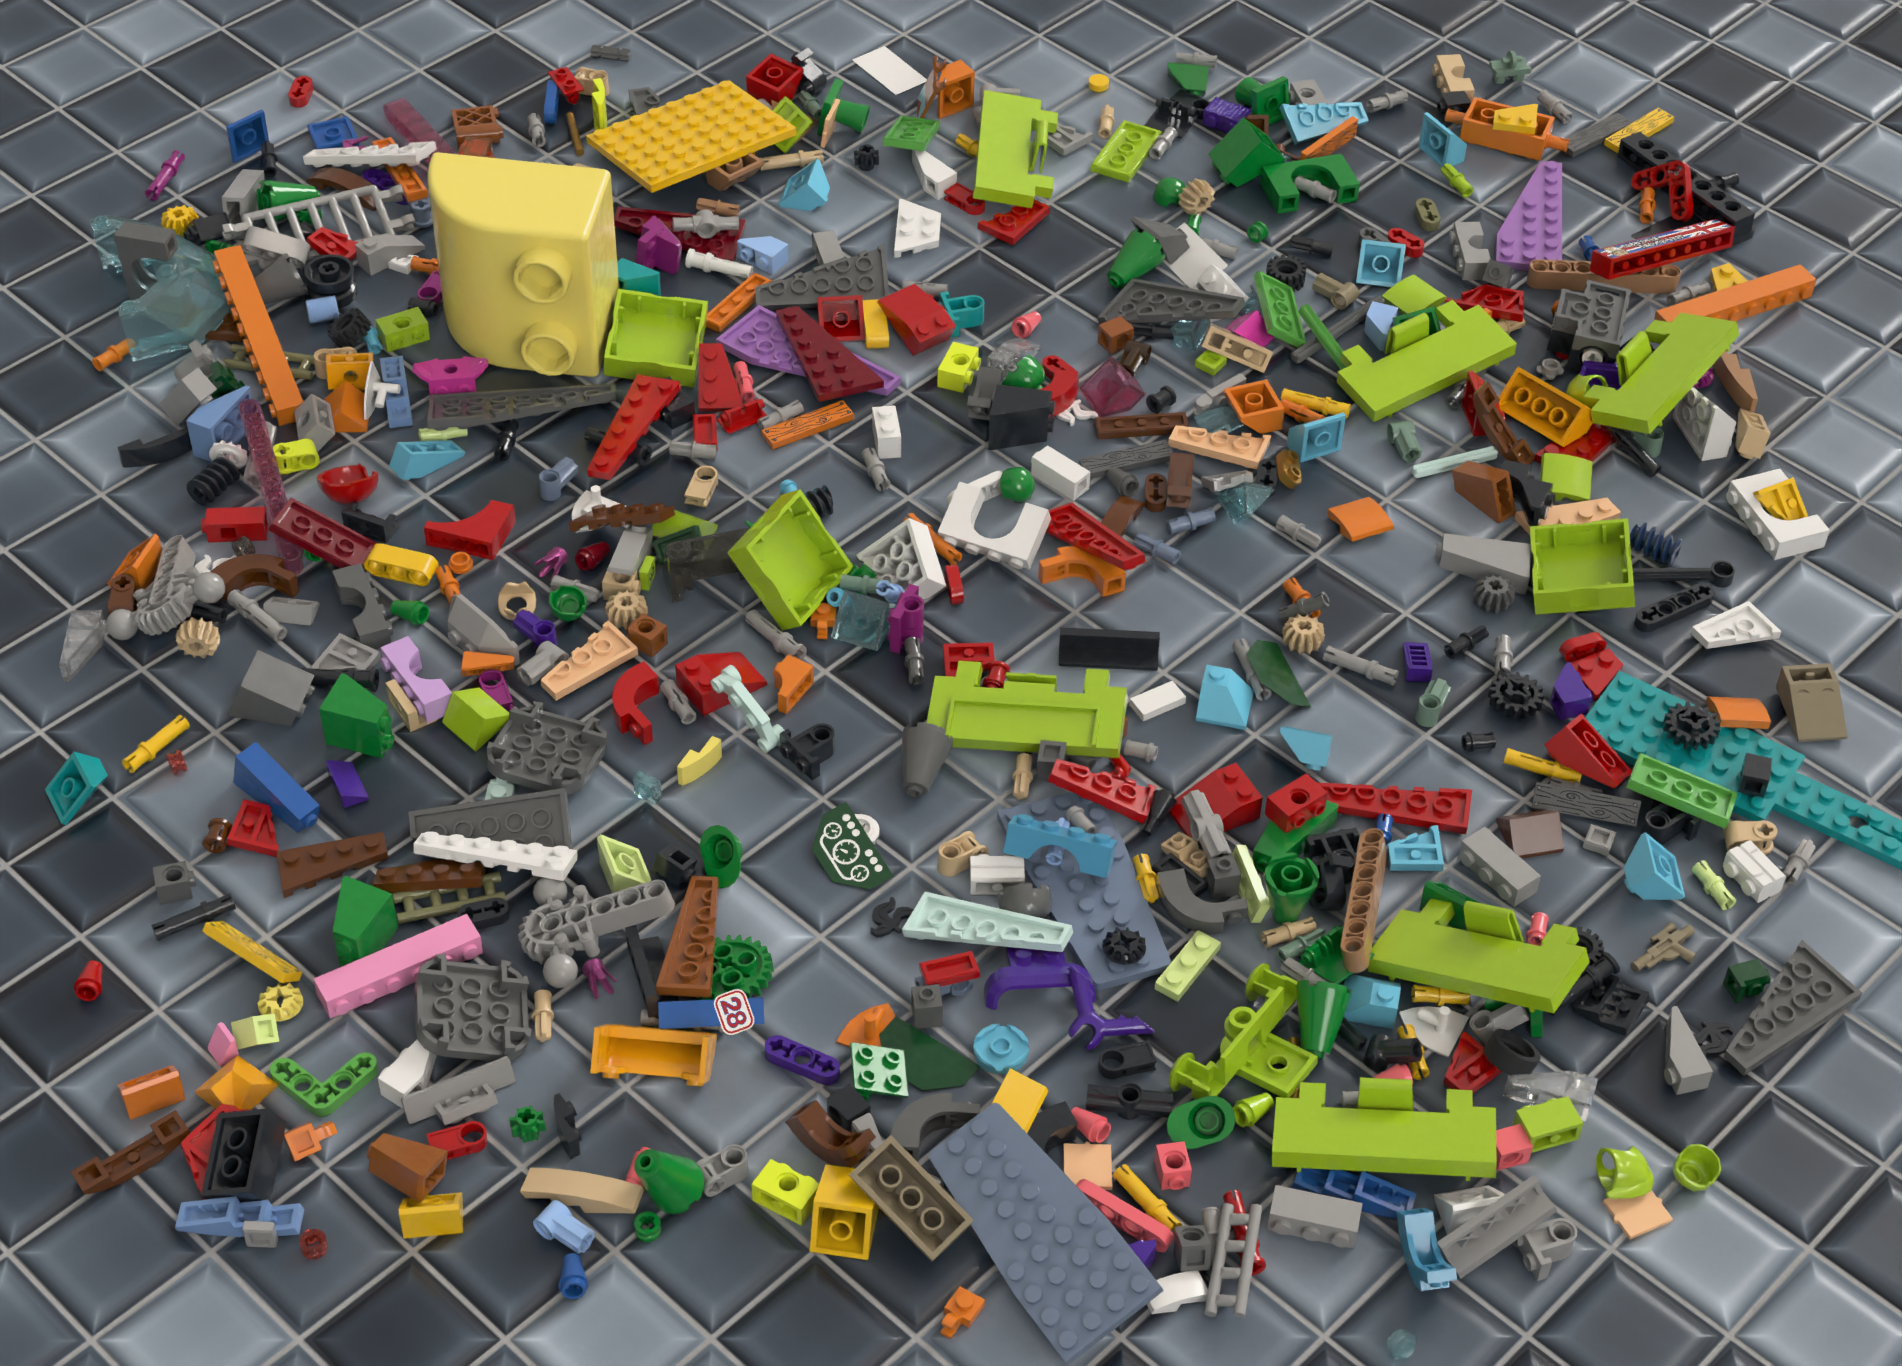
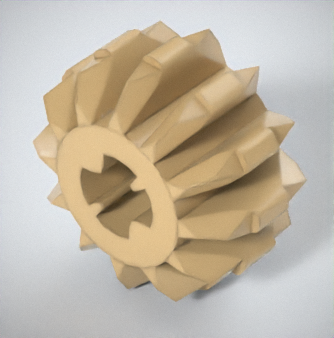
M1196 178L1192 182L1188 181L1187 186L1182 188L1183 192L1178 195L1180 206L1187 214L1194 213V215H1200L1201 212L1206 213V209L1211 207V202L1215 200L1213 197L1215 191L1205 180H1198Z
M628 589L625 593L617 591L616 596H609L605 606L607 619L617 629L624 627L627 630L632 621L637 620L643 613L648 614V606H646L644 596H639L637 591L629 593Z
M1299 614L1295 618L1289 617L1282 631L1284 645L1289 646L1290 651L1297 650L1299 654L1306 652L1310 655L1312 650L1318 651L1320 645L1324 642L1323 623L1318 622L1317 617L1309 618L1308 614L1305 617Z
M191 617L189 621H184L180 625L179 630H177L176 642L178 649L184 650V655L191 654L194 658L200 656L205 659L207 655L213 656L220 643L219 628L212 626V621L205 622L202 618L196 620Z

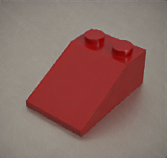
M912 284L877 301L913 356L949 340L956 328L955 323L945 308L916 284Z
M741 652L698 654L675 665L676 686L682 693L686 694L689 701L703 716L730 704L728 695L723 691L717 693L710 683L712 679L721 674V670L729 665L737 669L742 679L741 683L749 693L767 686V681Z
M1582 713L1544 744L1548 754L1554 760H1558L1561 765L1612 788L1618 786L1632 773V770Z
M1233 763L1213 771L1177 797V804L1169 812L1184 834L1193 838L1190 831V819L1182 804L1183 796L1189 794L1190 791L1199 790L1205 794L1213 814L1220 815L1224 832L1259 819L1263 797L1238 764Z

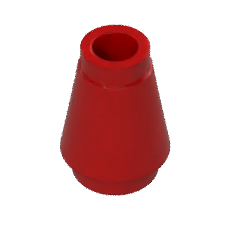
M94 960L87 962L76 980L74 990L79 999L93 1001L102 993L103 966L100 962Z

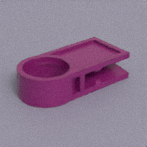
M434 270L417 291L418 299L427 301L433 299L439 305L443 299L439 271ZM429 295L434 296L431 298H424L425 296Z
M493 669L480 674V689L509 712L513 708V700L504 680V675L500 671ZM489 680L499 681V683L494 686H488L484 684Z

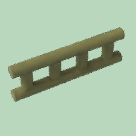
M232 344L231 353L236 354L233 359H223L226 366L233 369L257 372V368L252 369L250 362L242 361L245 355H251L250 352L246 353L244 345ZM283 351L287 362L301 363L298 369L290 368L293 377L312 380L313 371H308L311 364L315 365L314 356Z
M500 872L485 874L482 884L485 895L469 898L467 891L469 888L392 893L394 904L403 902L405 912L397 913L398 923L402 924L455 913L463 905L491 898H503L506 900L505 892L496 893L494 883L501 882ZM457 892L459 901L442 904L440 894ZM430 897L431 907L415 909L414 900Z

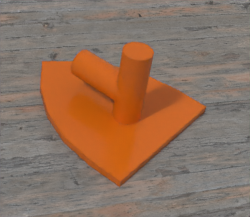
M889 1003L874 1006L859 1013L842 1030L836 1043L850 1047L851 1042L882 1047L879 1034L895 1018Z

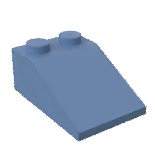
M246 385L204 404L189 416L186 422L195 457L213 462L209 456V451L214 443H220L223 440L226 443L232 441L236 445L256 424L257 419L250 386Z

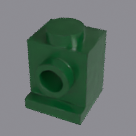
M1757 958L1728 966L1723 984L1737 1004L1741 1003L1742 997L1755 996L1763 992L1764 986L1770 983L1771 978L1768 970L1762 966Z

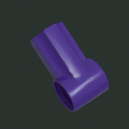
M524 609L516 614L513 620V627L534 642L536 650L545 641H550L558 647L553 622L541 620L530 611H525Z

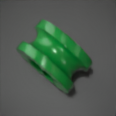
M1256 221L1247 228V236L1254 243H1260L1263 239L1267 238L1269 233L1268 228L1261 221Z
M646 1211L640 1213L635 1218V1235L639 1240L651 1242L660 1236L661 1221L659 1216L653 1212ZM646 1224L648 1226L653 1224V1228L649 1230L647 1227V1230H644L642 1225Z

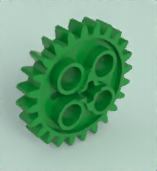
M727 935L726 941H722L717 937L714 951L711 997H696V999L715 1000L717 996L735 989L742 990L747 998H752L751 995L753 994L761 996L760 988L768 989L767 981L773 980L772 972H774L771 953H768L767 947L761 946L759 940L753 943L750 936L744 941L741 935H738L735 940H732L731 936Z

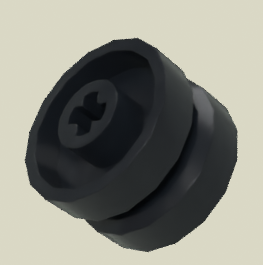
M333 254L322 255L312 259L306 265L304 273L309 300L334 295L339 309L351 304L356 299L358 293L354 267L348 258Z

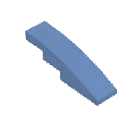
M403 356L380 358L383 383L400 385L399 394L387 393L386 395L389 428L411 426L413 422Z
M236 1196L181 1202L175 1228L177 1231L205 1235L244 1237V1221L274 1222L278 1236L299 1235L304 1208L300 1203L272 1206L268 1200L240 1203Z

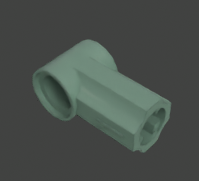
M1413 421L1389 423L1387 425V437L1390 444L1396 445L1402 460H1405L1407 463L1415 462L1421 457L1422 450L1416 439Z
M1440 678L1431 680L1425 693L1420 697L1415 717L1419 725L1433 727L1437 724L1439 714L1451 692V687L1447 684L1446 680Z

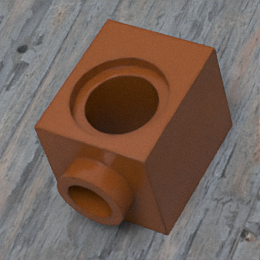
M1122 316L1099 324L1098 343L1109 354L1125 349L1129 339L1133 340L1134 328Z
M643 613L637 620L630 623L628 638L639 651L653 658L668 644L667 626Z

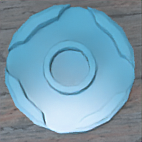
M992 1024L983 1028L976 1035L973 1045L974 1058L980 1067L991 1073L1007 1074L1010 1068L1017 1071L1027 1061L1029 1055L1028 1039L1015 1026L1007 1024V1027L1000 1026V1024Z

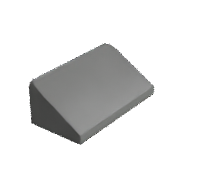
M272 596L264 602L263 611L277 622L310 626L315 619L320 603L318 601Z

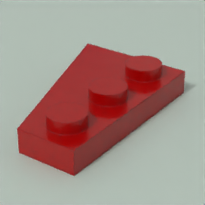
M1034 199L1032 208L1014 206L1011 207V211L1008 213L993 215L992 220L987 222L985 220L979 221L978 230L1014 245L1050 213V206Z
M699 343V411H725L740 406L742 410L743 401L722 343Z

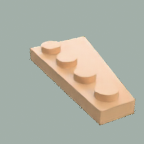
M1175 426L1169 437L1168 444L1170 447L1257 470L1258 464L1263 459L1270 444L1271 435L1255 438L1251 437V433H1241V436L1228 435V431L1223 430L1207 433V430L1204 428Z
M1608 498L1549 507L1546 520L1542 519L1539 526L1583 524L1592 521L1620 519L1621 511ZM1517 511L1514 519L1530 535V526L1524 512Z
M608 620L602 625L603 629L600 632H594L588 637V642L583 647H577L571 652V657L567 661H561L541 679V687L557 701L637 656L638 648Z

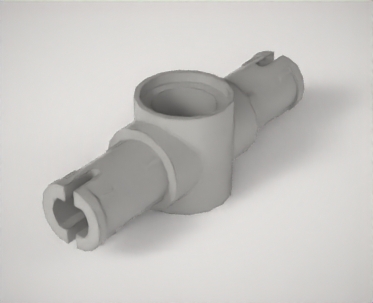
M706 209L698 211L692 217H673L672 219L673 232L692 231L706 239L713 237L716 232L722 230H739L738 216L719 217V215H714L712 211Z

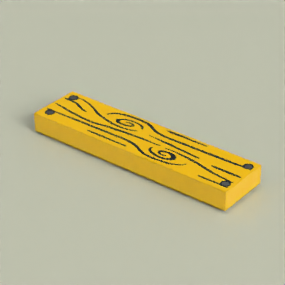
M1657 108L1606 138L1604 145L1618 153L1620 139L1637 132H1641L1649 138L1672 124L1674 116Z
M224 921L205 923L202 931L206 935L277 981L287 983L300 980L302 971Z

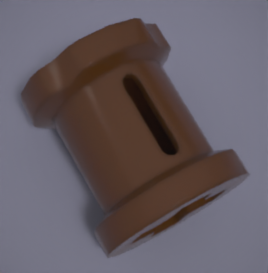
M213 818L209 821L208 835L202 841L204 849L212 853H222L225 851L227 846L225 840L232 828L229 821L222 818Z

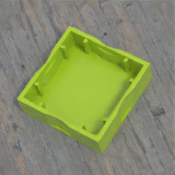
M618 289L613 311V326L609 332L604 355V375L634 380L637 374L663 379L670 377L672 380L680 381L681 386L695 388L699 366V343H703L708 301L681 297H662L651 293Z
M801 489L782 494L727 552L782 631L802 626L819 607L828 591L840 583L842 574L847 575L853 567L836 540L827 532L819 515Z
M1628 518L1592 521L1583 524L1530 526L1535 615L1635 607Z

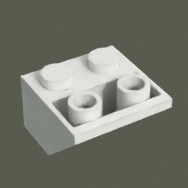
M1213 264L1191 286L1192 289L1244 297L1245 302L1249 299L1224 271ZM1204 319L1207 324L1220 320Z

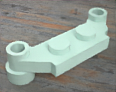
M729 665L721 670L720 675L710 681L713 689L717 693L725 692L731 705L741 711L746 724L751 729L754 728L759 734L760 739L757 740V743L764 753H767L775 746L779 747L780 733L785 730L779 724L771 726L770 718L741 683L742 679L737 669Z

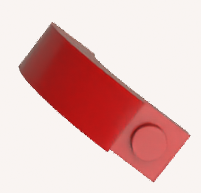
M1056 369L1052 382L1046 387L1038 389L1052 391V401H1056L1054 415H1051V417L1064 412L1074 403L1079 390L1078 371Z
M645 661L627 670L618 679L612 694L614 721L621 734L630 731L631 735L634 738H638L644 745L653 741L652 723L638 709V706L645 700L659 694L658 675Z

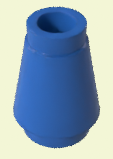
M570 1253L563 1258L558 1287L564 1297L578 1299L585 1294L589 1283L581 1257L578 1254Z

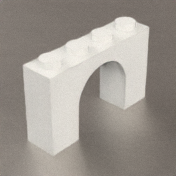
M1781 469L1732 480L1726 494L1728 503L1732 505L1739 514V517L1747 524L1752 534L1758 538L1764 549L1769 552L1774 560L1825 547L1830 531L1818 515L1787 521L1774 518L1763 510L1764 506L1754 497L1753 492L1787 480V476Z
M959 481L938 530L939 536L952 547L964 548L970 554L977 555L980 553L986 555L992 561L1000 562L1001 560L1008 562L1010 566L1016 569H1022L1023 567L1030 570L1051 520L1048 509L1025 503L1015 528L1009 534L996 539L985 538L974 530L975 520L985 499L983 491L979 487Z

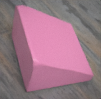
M222 1022L217 1024L208 1045V1051L219 1066L227 1064L236 1055H239L235 1038Z

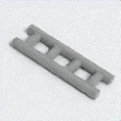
M1224 1203L1222 1205L1204 1312L1207 1316H1216L1218 1307H1234L1233 1315L1235 1317H1245L1262 1206L1259 1204H1251L1249 1214L1233 1213L1234 1206L1232 1204ZM1231 1225L1247 1226L1245 1240H1229ZM1227 1252L1243 1253L1241 1268L1224 1267ZM1222 1279L1239 1280L1236 1295L1220 1294Z

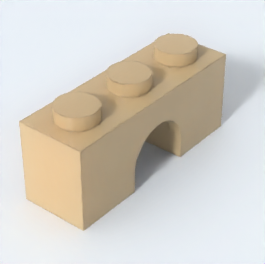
M1437 55L1436 62L1432 65V75L1436 77L1437 87L1440 88L1441 93L1465 91L1472 103L1475 89L1470 78H1463L1465 65L1461 55Z

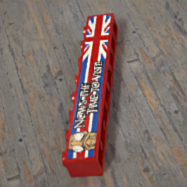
M1713 219L1593 250L1590 272L1611 280L1732 247L1735 227Z

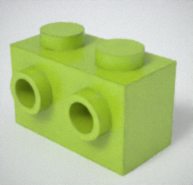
M1566 1096L1559 1099L1552 1098L1545 1103L1534 1106L1527 1105L1516 1110L1513 1125L1521 1124L1533 1145L1531 1152L1533 1153L1579 1140L1584 1123L1571 1100Z

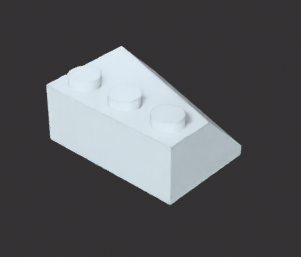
M1692 387L1674 407L1672 417L1701 461L1727 457L1729 447L1732 444L1736 421Z
M908 518L856 555L860 561L877 573L876 579L891 580V584L900 585L904 591L909 584L919 586V596L922 599L931 597L946 586L928 526Z

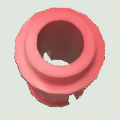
M1536 912L1531 916L1530 930L1526 933V939L1529 944L1541 946V941L1547 934L1546 929L1549 921L1545 913Z

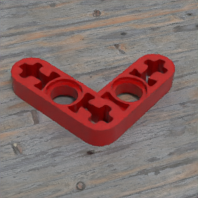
M1675 160L1638 171L1633 175L1631 179L1632 187L1639 191H1644L1646 187L1657 189L1669 185L1672 217L1681 222L1691 219L1693 215L1691 170L1687 163ZM1664 171V178L1658 182V173ZM1684 186V193L1678 197V188Z

